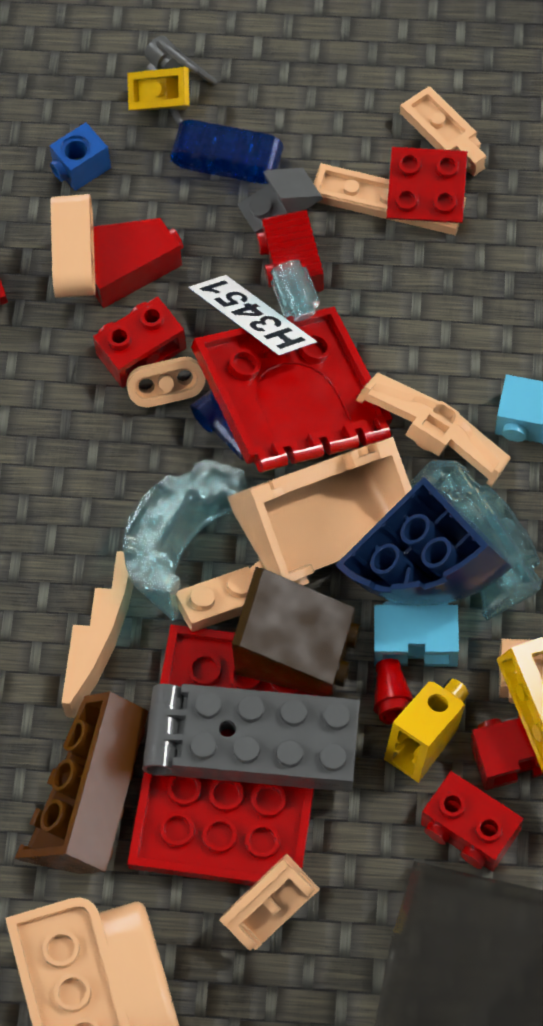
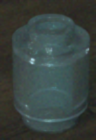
M300 260L285 262L271 270L273 277L271 285L285 318L292 316L295 322L313 316L316 313L315 308L321 302L308 269L302 267Z

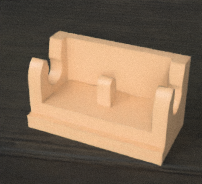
M286 854L226 910L219 921L248 950L251 951L253 948L257 950L320 888Z

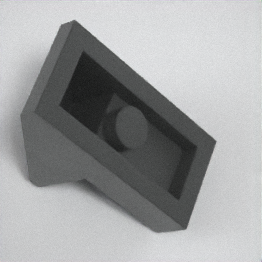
M304 168L274 169L263 172L269 185L237 205L256 235V233L262 232V218L306 210L323 198Z

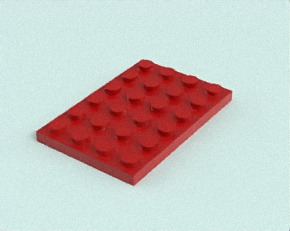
M170 624L160 684H172L182 687V684L318 696L236 675L232 649L235 632L204 628L191 632L188 626ZM225 729L221 732V735L230 737L235 732L231 729ZM144 772L129 851L128 868L253 886L286 854L303 870L315 789L181 776H157Z

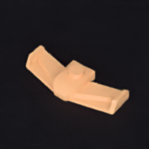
M379 372L364 386L356 399L361 404L366 400L411 421L412 424L405 435L414 440L423 450L431 451L435 455L440 456L449 445L488 478L486 484L490 487L493 486L511 459L506 452L461 416L459 411L443 401H438Z

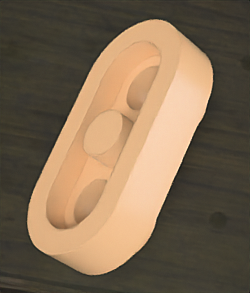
M179 357L137 367L129 374L126 387L130 399L136 405L149 408L195 397L204 388L205 376L198 361L190 357ZM188 370L191 372V376L186 381H180L177 379L179 372ZM144 379L153 381L152 387L147 390L141 389L139 383Z

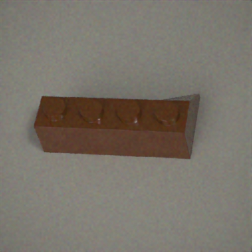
M111 691L84 696L63 745V748L68 751L65 760L58 764L56 769L53 768L47 784L53 787L44 809L36 808L29 823L36 828L28 846L20 844L15 859L78 874L106 872L107 865L113 854V843L118 824L124 813L123 805L128 786L134 775V764L139 745L145 734L144 726L148 710Z

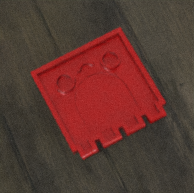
M335 306L286 317L287 320L315 339L317 343L282 355L276 354L243 328L194 338L191 349L246 464L255 463L259 472L285 467L288 465V458L292 464L323 457L324 449L328 455L358 448L360 442L363 446L391 438L389 426L393 419L389 411L366 400L362 404L356 401L361 390L372 378Z

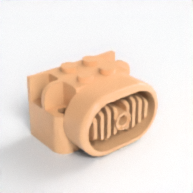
M78 897L5 918L32 1026H179L155 937L143 903L133 902L98 912L96 906L91 901Z

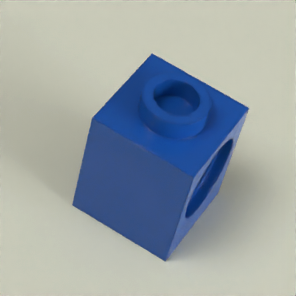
M87 122L49 145L52 162H50L52 172L60 182L66 180L74 191L111 169L108 146Z

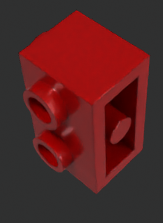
M158 296L149 302L138 304L131 310L130 314L120 320L105 324L93 336L97 356L121 388L126 386L129 374L137 367L169 360L187 348L184 328Z
M450 771L423 809L421 825L425 827L424 832L437 843L445 845L448 842L461 851L460 856L473 867L482 869L484 866L493 872L521 832L524 818Z

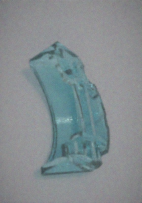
M208 459L194 463V468L191 472L177 478L170 474L154 485L140 499L139 505L128 519L123 536V552L129 578L135 588L173 621H176L180 614L175 597L181 587L180 578L175 575L178 562L184 550L200 531L217 518L232 511L227 496L247 489L244 470Z
M431 460L410 482L411 488L423 477L429 480L475 523L514 566L502 578L480 591L483 604L482 614L485 619L489 620L536 594L542 585V580L534 571L540 564V560L529 534L523 528L515 513L488 484L480 485L474 481L467 468L457 461Z

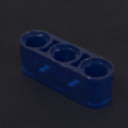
M184 120L180 123L170 159L175 165L183 169L253 183L269 184L263 172L278 169L284 145L280 139L266 133L197 120Z

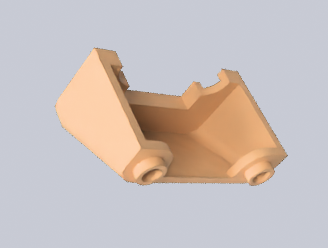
M391 437L227 496L234 516L265 569L304 586L309 583L307 576L314 573L315 570L340 561L412 488L394 438Z

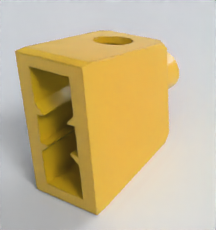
M453 678L448 679L443 687L435 682H428L393 722L384 760L419 783L459 728L465 708L463 701L469 695L466 686Z

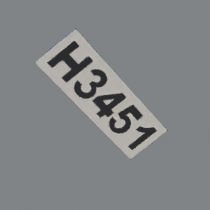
M227 275L188 287L278 355L317 343L315 339Z

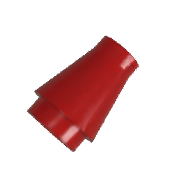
M388 658L379 661L375 666L377 674L374 712L379 715V719L383 723L393 724L395 719L414 698L402 673L400 661Z

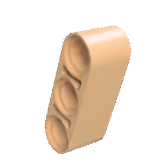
M91 195L51 197L52 279L55 298L95 295L94 230Z

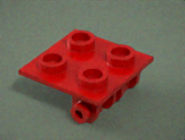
M392 147L386 219L463 223L468 151Z

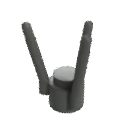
M158 36L146 47L145 57L150 62L146 68L147 71L178 68L182 65L183 67H189L190 72L196 73L211 85L215 86L217 84V80L186 57L167 37ZM169 109L176 124L182 125L183 120L179 110Z

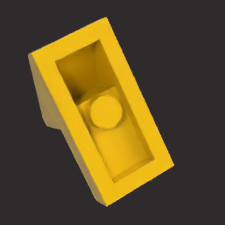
M189 67L127 73L128 110H186L189 107Z

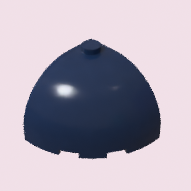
M425 477L336 564L347 577L368 592L389 601L417 606L439 605L469 597L489 587L514 567L475 523Z

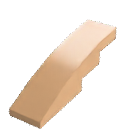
M117 551L112 588H95L90 626L73 625L62 696V706L66 717H76L84 696L90 695L97 685L116 646L129 608L137 569L133 552Z

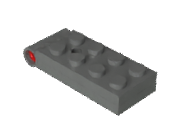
M158 684L153 686L142 770L157 776H181L352 792L360 700L182 684V687L172 684ZM225 729H231L235 732L230 737L221 735V732Z

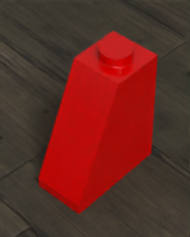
M161 218L93 226L95 297L103 309L182 266L180 250L184 248L183 242L174 228L168 230Z

